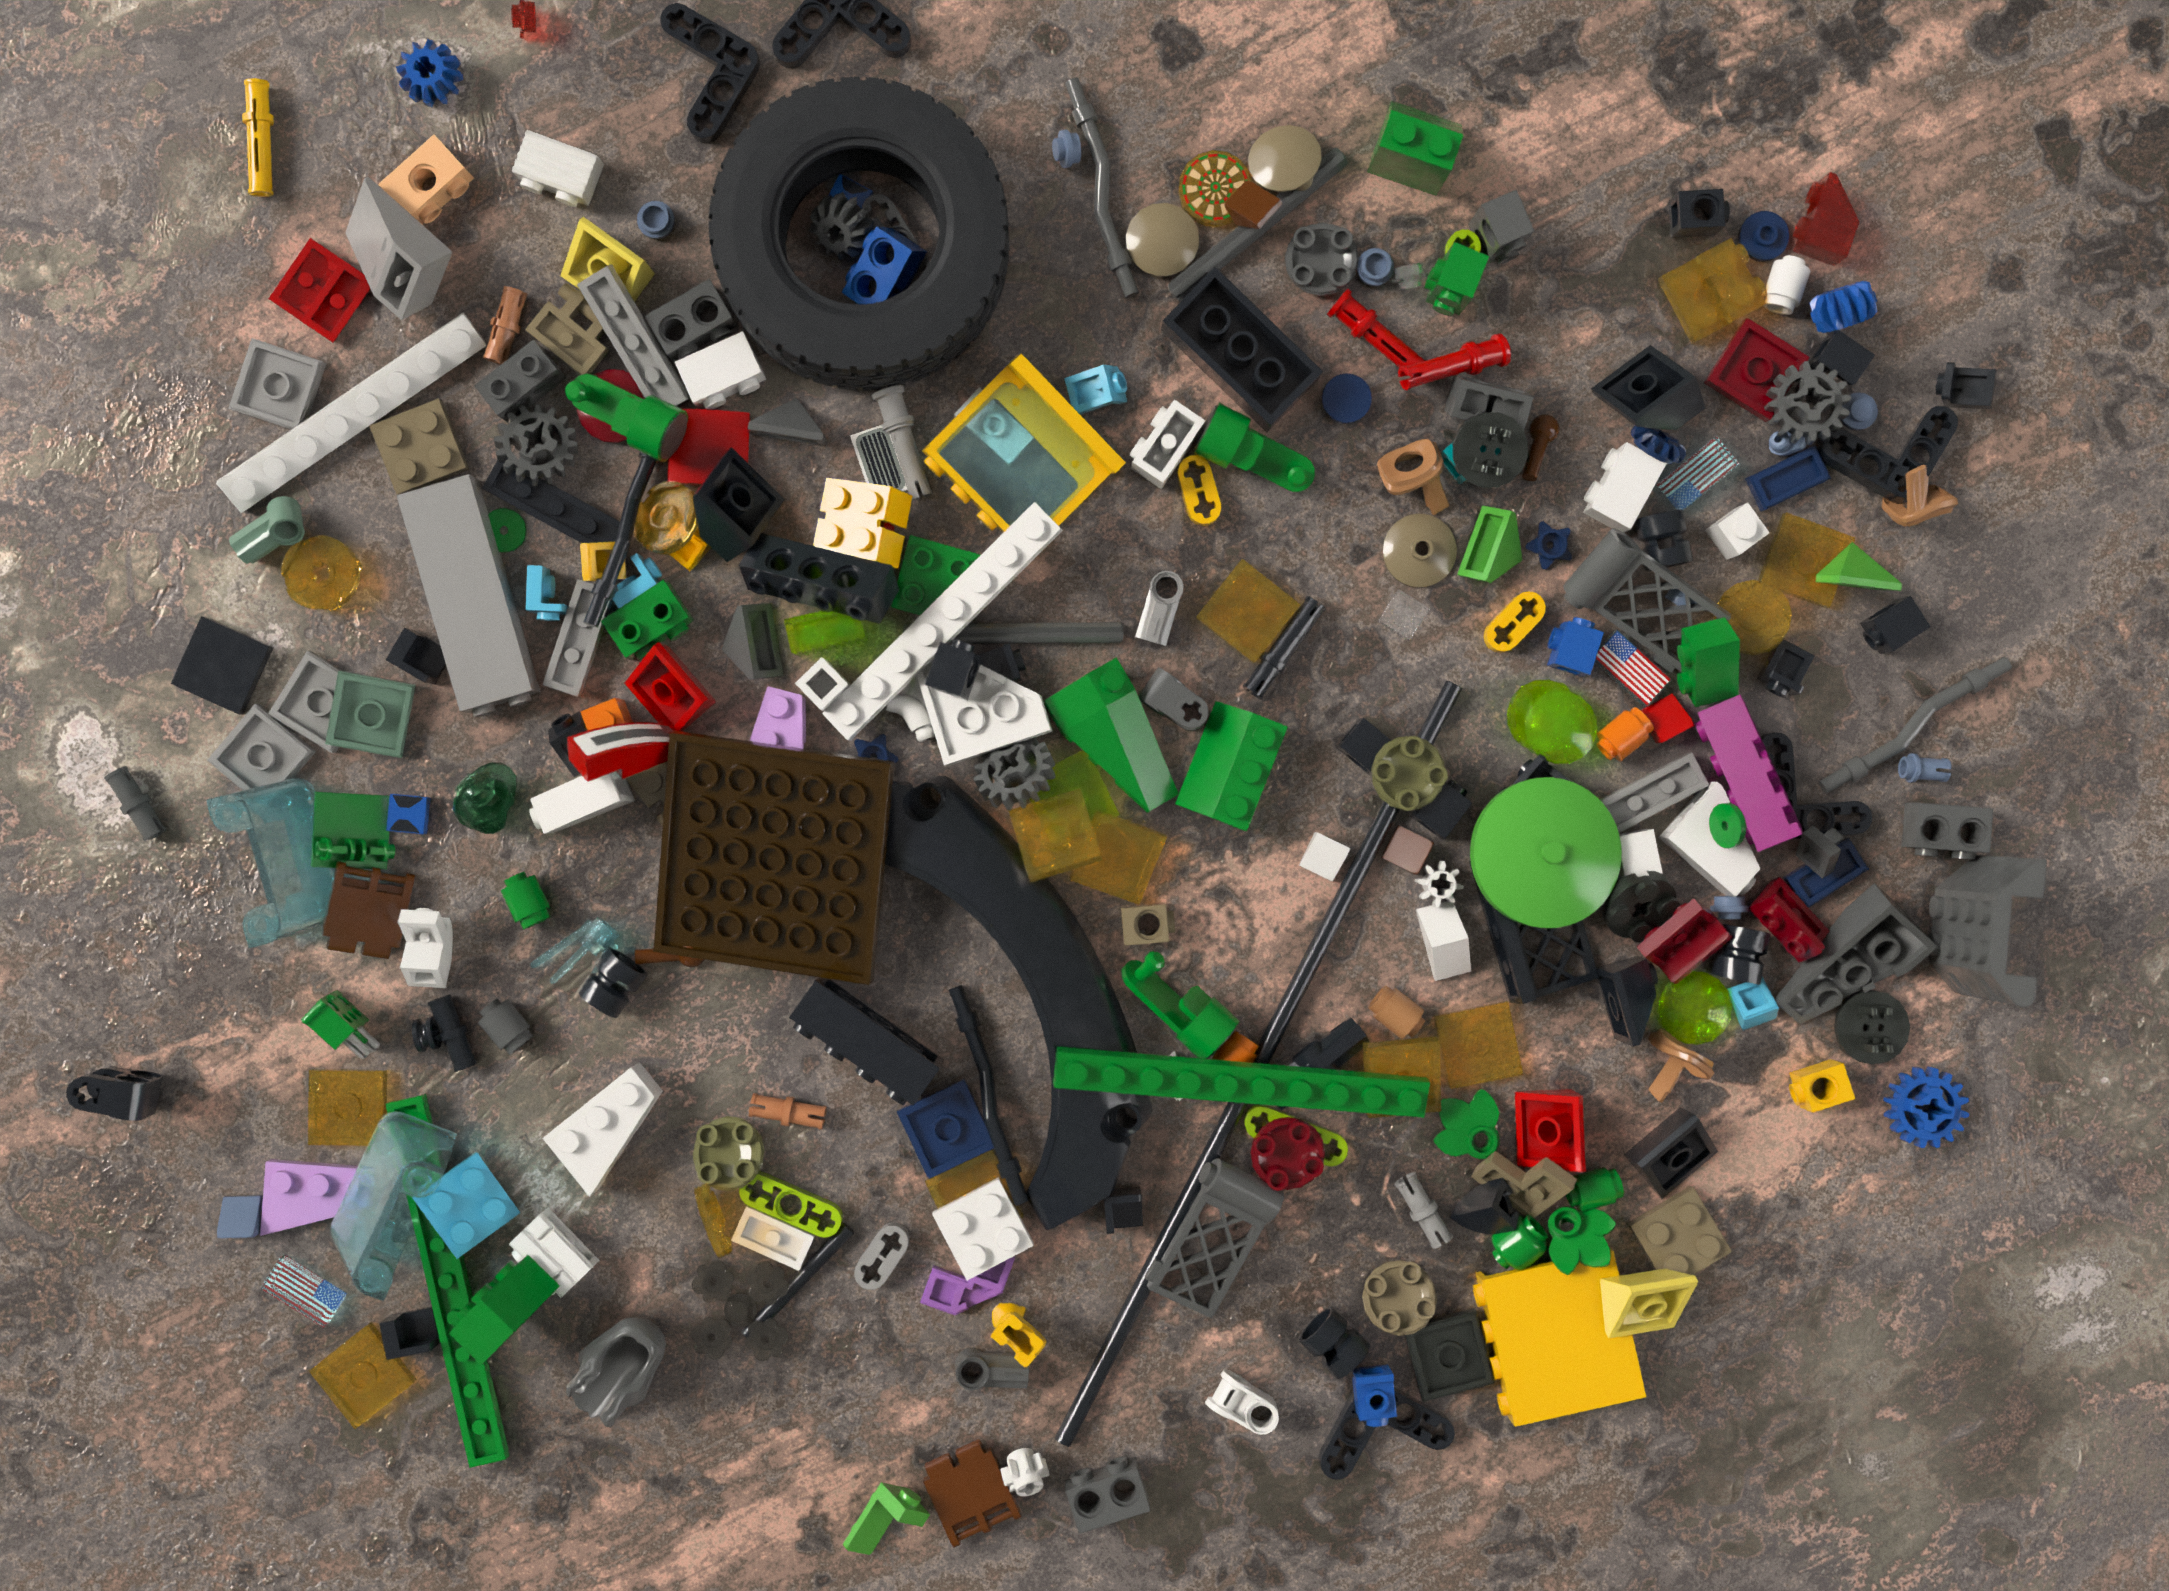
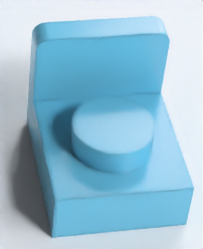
M1100 365L1064 378L1071 406L1080 415L1110 404L1127 402L1125 394L1127 382L1124 374L1119 371L1117 366Z
M637 553L630 557L642 576L639 578L635 575L630 576L617 585L618 591L615 593L613 601L618 608H621L659 583L658 578L662 576V573L651 557L644 559Z
M527 565L526 611L536 613L537 620L560 621V614L566 615L568 606L565 604H549V598H553L555 595L554 575H550V569L544 566Z

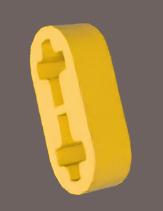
M1190 455L1184 458L1179 465L1177 471L1179 486L1190 520L1196 525L1209 526L1220 515L1221 501L1208 461L1198 455ZM1194 463L1197 469L1203 468L1204 473L1199 477L1200 488H1195L1191 477L1185 478L1184 473L1189 469V464ZM1203 493L1206 504L1213 503L1214 509L1210 510L1209 518H1204L1202 513H1195L1194 509L1199 505L1197 494Z
M1530 591L1523 592L1514 597L1484 630L1483 637L1487 647L1499 653L1513 649L1544 616L1546 606L1542 597ZM1520 601L1524 603L1534 602L1535 605L1532 608V611L1535 613L1534 617L1527 615L1520 621L1515 618L1522 610V606L1519 604ZM1511 623L1514 627L1507 634V638L1510 640L1507 644L1503 641L1497 644L1494 641L1497 636L1494 631L1495 627L1500 630Z

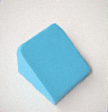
M1763 976L1760 985L1744 982L1727 989L1742 1030L1774 1020L1777 1017L1779 1007Z

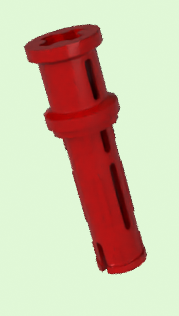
M1348 288L1326 314L1330 318L1335 316L1351 330L1350 335L1358 339L1362 336L1399 368L1425 361L1376 319L1378 315L1375 314V310L1366 309L1351 296L1352 291Z
M1501 333L1494 334L1490 340L1478 344L1472 341L1466 342L1460 348V351L1408 366H1401L1398 370V377L1413 375V377L1399 382L1404 390H1410L1413 387L1463 372L1469 375H1477L1482 372V369L1490 366L1504 367L1509 365L1511 349L1506 337Z

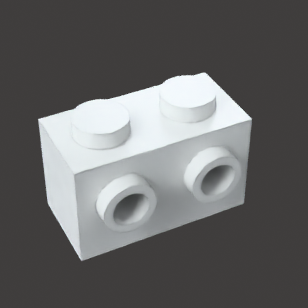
M1175 399L1168 409L1162 406L1150 424L1155 428L1147 440L1141 437L1129 455L1134 458L1131 469L1162 489L1203 429L1205 420Z

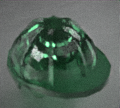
M501 762L485 764L478 767L473 773H468L455 786L452 809L459 823L485 834H494L505 828L508 811L515 803L514 797L517 788L516 775L508 765Z

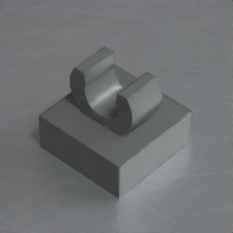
M1812 826L1803 832L1795 855L1823 879L1834 872L1841 852L1837 845L1844 841L1845 837L1834 828L1823 834L1815 826Z

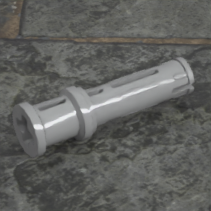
M895 385L873 393L872 399L879 404L884 423L881 425L882 430L886 434L891 435L909 494L913 496V501L920 499L916 486L917 483H919L924 497L932 495L933 491L930 488L911 430L915 420L913 415H909L903 399L904 386Z

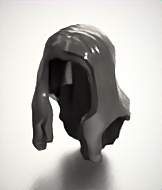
M628 1317L616 1323L579 1352L578 1362L580 1363L578 1373L572 1376V1381L566 1385L567 1397L572 1396L575 1405L580 1410L588 1412L591 1418L600 1416L601 1421L606 1427H612L615 1424L614 1421L621 1416L627 1407H633L645 1399L655 1371L665 1353L666 1341L663 1332L652 1321L643 1317Z

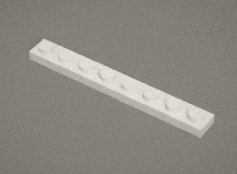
M461 313L217 480L216 484L239 512H244L487 346L486 341L465 313Z
M1034 502L822 714L847 740L851 741L934 659L940 642L949 644L1063 530Z

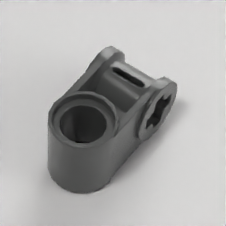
M1159 667L1138 695L1140 701L1159 715L1165 716L1187 731L1200 729L1208 718L1206 702L1186 688L1174 676ZM1194 704L1198 705V715L1201 716V719L1198 721L1193 718L1190 722L1185 721V712L1182 708L1184 706L1191 708Z

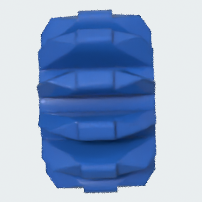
M427 39L423 49L417 42H412L414 52L411 55L407 52H401V57L406 64L396 66L397 73L403 77L399 81V85L404 91H409V97L414 102H420L423 99V102L428 107H433L436 98L442 104H447L448 98L446 94L448 92L459 95V89L453 83L464 80L463 74L457 70L461 62L455 55H451V50L448 46L441 44L437 47L433 40ZM431 69H435L434 74L430 72ZM426 73L430 75L429 78H425Z
M1860 281L1815 296L1809 304L1812 322L1815 323L1817 331L1821 333L1832 332L1871 319L1878 312L1875 291H1872L1870 282Z

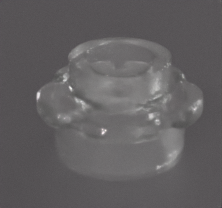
M1423 263L1397 267L1393 269L1395 280H1392V284H1399L1400 291L1422 287L1421 279L1427 278L1428 273H1424Z

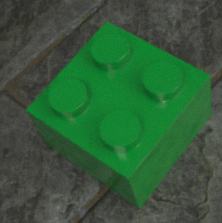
M529 1255L524 1257L517 1265L511 1260L497 1273L490 1283H486L471 1298V1301L457 1313L455 1317L460 1322L449 1334L482 1365L534 1314L560 1285Z

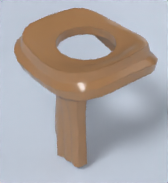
M1421 439L1391 451L1378 460L1379 474L1390 494L1402 495L1422 487L1426 507L1430 508L1432 515H1436L1444 508L1449 507V502L1440 480V474L1444 468V460L1436 442L1429 439ZM1417 456H1422L1424 459L1422 464L1412 471L1402 472L1396 469L1397 462L1410 460Z
M1923 464L1905 473L1906 486L1897 488L1901 492L1907 490V503L1897 504L1883 497L1881 507L1894 522L1910 527L1930 518L1951 513L1958 504V499L1941 487L1928 484L1929 476L1927 475V468Z
M1663 1029L1650 1033L1648 1037L1650 1043L1661 1052L1670 1056L1648 1089L1659 1102L1662 1103L1666 1096L1671 1093L1684 1068L1692 1075L1709 1080L1714 1075L1712 1069L1713 1061L1687 1049L1681 1041Z

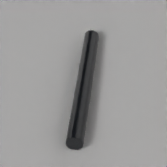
M843 1223L839 1230L813 1254L800 1270L741 1330L742 1334L752 1341L854 1234V1231L846 1223Z

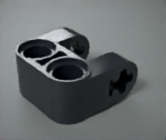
M106 1066L94 1071L92 1074H86L74 1079L67 1087L66 1098L73 1108L80 1111L108 1115L121 1120L139 1121L156 1113L163 1076L149 1071ZM86 1085L87 1091L92 1097L85 1101V1094L79 1093V1088Z

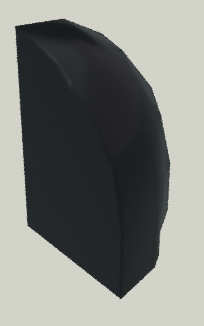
M1499 1178L1476 1186L1467 1193L1456 1205L1450 1218L1469 1230L1490 1235L1515 1231L1519 1216L1518 1212L1512 1211V1203L1508 1196L1513 1194L1511 1187L1504 1178Z

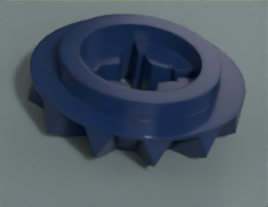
M1634 426L1630 432L1637 447L1661 462L1672 464L1673 462L1682 463L1687 455L1684 445L1680 444L1669 433L1660 429Z

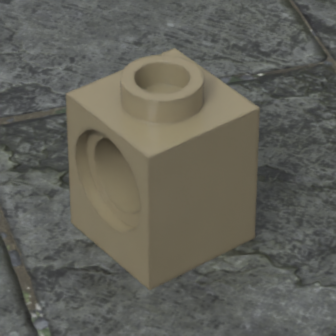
M1165 903L1120 907L1124 946L1169 942V933H1175L1174 911H1167ZM1147 913L1154 914L1159 920L1157 930L1151 934H1144L1138 929L1139 918Z

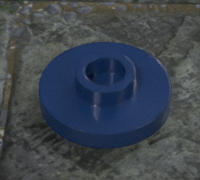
M1759 211L1749 216L1742 223L1738 233V242L1743 253L1750 259L1759 262L1770 261L1778 257L1786 249L1789 242V229L1786 222L1778 214L1770 211Z
M1345 373L1333 377L1326 384L1322 393V406L1325 413L1333 421L1341 424H1351L1359 421L1366 415L1371 406L1372 395L1368 384L1361 377L1354 374Z

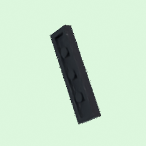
M496 461L482 487L485 491L580 543L616 541L620 521L558 487L548 484L541 478H539L537 486H532L531 478L527 476L521 483L517 482L516 471L510 474L505 473L503 467L505 462Z

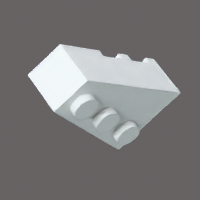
M639 1062L543 1137L544 1141L589 1197L600 1189L606 1180L605 1178L616 1161L619 1160L627 1144L639 1129L663 1090Z

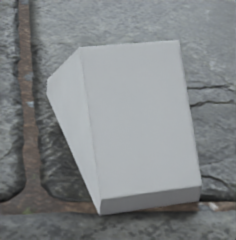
M1444 901L1441 902L1439 907L1429 905L1416 909L1434 980L1437 981L1471 972L1469 938L1454 903Z

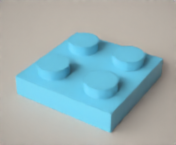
M477 1152L412 1197L456 1259L520 1214V1211Z

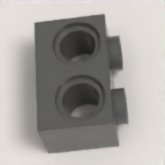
M1517 189L1482 204L1468 224L1470 230L1480 239V252L1489 256L1487 264L1497 260L1498 265H1502L1519 256L1518 251L1527 246L1526 241L1534 233L1533 226Z
M710 279L645 315L664 351L673 362L700 351L699 348L710 341L718 343L728 338L732 334L731 329L738 326ZM706 308H718V315L714 321L709 323L701 321V314ZM678 325L685 326L686 332L682 339L678 341L669 340V332L673 327Z
M532 340L474 386L496 415L508 422L507 413L511 412L515 416H519L521 414L520 406L524 405L528 409L567 377L546 350L535 340Z
M1454 375L1444 411L1451 417L1464 420L1485 412H1499L1513 418L1525 430L1534 396L1523 390Z
M1905 803L1902 847L1915 848V855L1938 857L1939 850L1952 851L1951 858L1975 860L1976 852L1990 853L1993 808ZM1927 821H1930L1934 828L1930 839H1927L1923 834V827ZM1964 824H1967L1970 829V837L1966 842L1960 836V830Z
M1125 1456L1117 1457L1108 1461L1106 1467L1094 1471L1091 1468H1083L1073 1472L1070 1475L1071 1478L1065 1480V1492L1079 1534L1151 1511L1149 1497L1136 1457L1127 1459ZM1123 1479L1130 1480L1134 1484V1487L1125 1493L1119 1492L1114 1486ZM1085 1491H1093L1099 1498L1092 1504H1086L1079 1499V1496Z

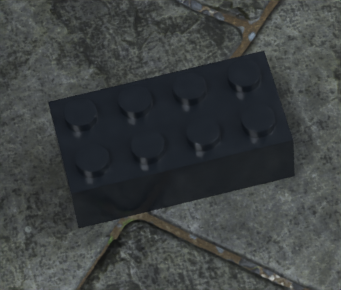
M1216 267L1162 321L1161 331L1266 433L1319 380L1323 373L1295 343Z
M820 977L816 979L789 1016L791 1020L796 1022L793 1028L810 1040L814 1036L826 1044L824 1050L839 1061H843L844 1058L851 1061L857 1066L855 1072L870 1083H874L875 1080L882 1083L888 1088L886 1094L901 1105H905L908 1102L914 1106L944 1061L943 1058L831 979Z

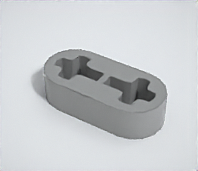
M897 1222L883 1225L858 1260L854 1270V1277L862 1288L875 1290L881 1287L906 1252L910 1242V1235L903 1225ZM894 1232L900 1235L898 1242L902 1246L894 1245L888 1254L882 1252L887 1241L883 1235L891 1236ZM876 1258L882 1260V1263L877 1272L881 1277L873 1276L870 1280L864 1277L866 1270L862 1266L870 1267Z

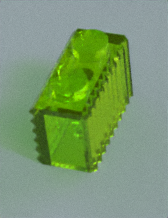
M818 611L784 619L790 650L800 658L803 654L809 656L811 652L816 655L818 650L823 653L825 649L830 651L832 647L838 649L839 646L845 648L847 644L852 646L854 642L858 645L861 641L867 643L869 639L865 620L859 621L851 616L832 611Z

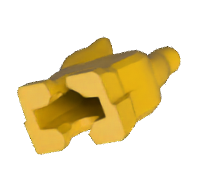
M999 1303L992 1310V1323L995 1330L992 1332L991 1337L999 1345L1007 1344L1016 1353L1014 1358L1023 1367H1027L1044 1349L1046 1339L1023 1318L1026 1309L1024 1306L1014 1303Z

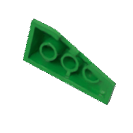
M1117 657L1043 701L1045 708L1060 733L1070 743L1074 741L1089 755L1087 758L1095 766L1100 765L1115 779V784L1147 813L1179 794L1136 689Z

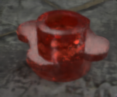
M519 0L518 5L511 4L512 28H519L520 39H524V32L536 33L534 1Z

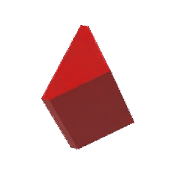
M660 642L653 645L624 682L658 723L670 725L675 731H684L717 702L668 645Z
M1572 1089L1515 1092L1518 1166L1534 1167L1547 1157L1565 1171L1585 1172L1583 1096Z

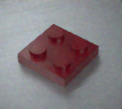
M1746 318L1736 330L1704 381V384L1764 422H1767L1774 415V412L1765 411L1764 409L1769 402L1774 400L1766 396V392L1771 387H1776L1773 380L1779 374L1785 376V370L1791 365L1796 367L1799 372L1800 365L1804 361H1808L1810 357L1754 321ZM1791 384V385L1787 388V390H1786V392H1785V396H1786V394L1788 393V391L1790 390V388H1791V386H1792L1793 384Z

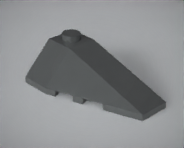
M1874 883L1845 908L1829 929L1830 932L1823 939L1822 943L1825 945L1823 952L1802 963L1777 995L1775 1001L1794 1020L1802 1024L1841 1005L1843 998L1855 992L1863 990L1866 993L1876 988L1874 983L1893 974L1899 977L1908 973L1938 946L1893 899Z

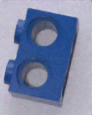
M876 226L875 230H872L866 236L862 246L864 251L858 262L848 270L845 277L847 283L842 293L858 304H871L892 298L909 287L927 251L893 228ZM891 244L894 248V258L889 263L886 257V250ZM872 278L877 283V290L874 295L869 291V282Z

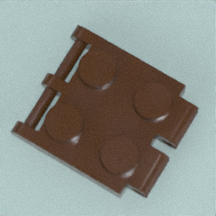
M337 861L321 931L323 936H328L326 948L328 950L354 954L357 941L363 942L361 948L362 955L389 959L391 948L400 947L403 933L398 920L401 909L408 910L415 875L406 873L405 876L382 873L380 868L372 867L371 870L346 866V862ZM344 874L369 878V881L357 879L354 877H345ZM379 880L401 883L403 887L389 883H379Z
M980 1439L957 1448L955 1453L959 1462L955 1464L950 1453L925 1463L928 1476L924 1477L923 1483L953 1548L961 1545V1540L983 1531L986 1534L992 1531V1526L1011 1517L1014 1520L1022 1517L1013 1493L1010 1492L1008 1486L1004 1485L1000 1471L1001 1466L992 1447L984 1449ZM1006 1507L1009 1508L1008 1511L991 1519L987 1518V1516ZM978 1521L979 1524L957 1533L956 1530Z

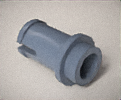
M1910 753L1908 756H1903L1900 759L1898 774L1900 778L1905 779L1909 783H1914L1917 780L1947 782L1951 773L1936 771V769H1951V762L1947 758H1921L1916 753Z

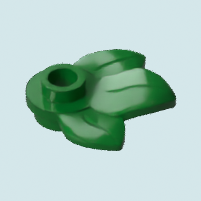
M1479 1089L1469 1104L1456 1098H1443L1440 1100L1439 1116L1446 1129L1439 1132L1433 1141L1442 1152L1454 1157L1468 1153L1474 1158L1486 1159L1498 1150L1500 1137L1495 1126L1499 1118V1110L1488 1092ZM1479 1133L1486 1135V1142L1482 1146H1476L1474 1143V1138Z
M1562 1207L1555 1210L1548 1219V1230L1553 1238L1549 1246V1254L1556 1268L1563 1274L1570 1275L1579 1262L1593 1268L1609 1266L1611 1253L1608 1243L1603 1236L1609 1234L1615 1228V1221L1608 1214L1598 1209L1579 1212L1571 1207ZM1570 1222L1574 1225V1228L1569 1232H1565L1560 1229L1561 1225Z

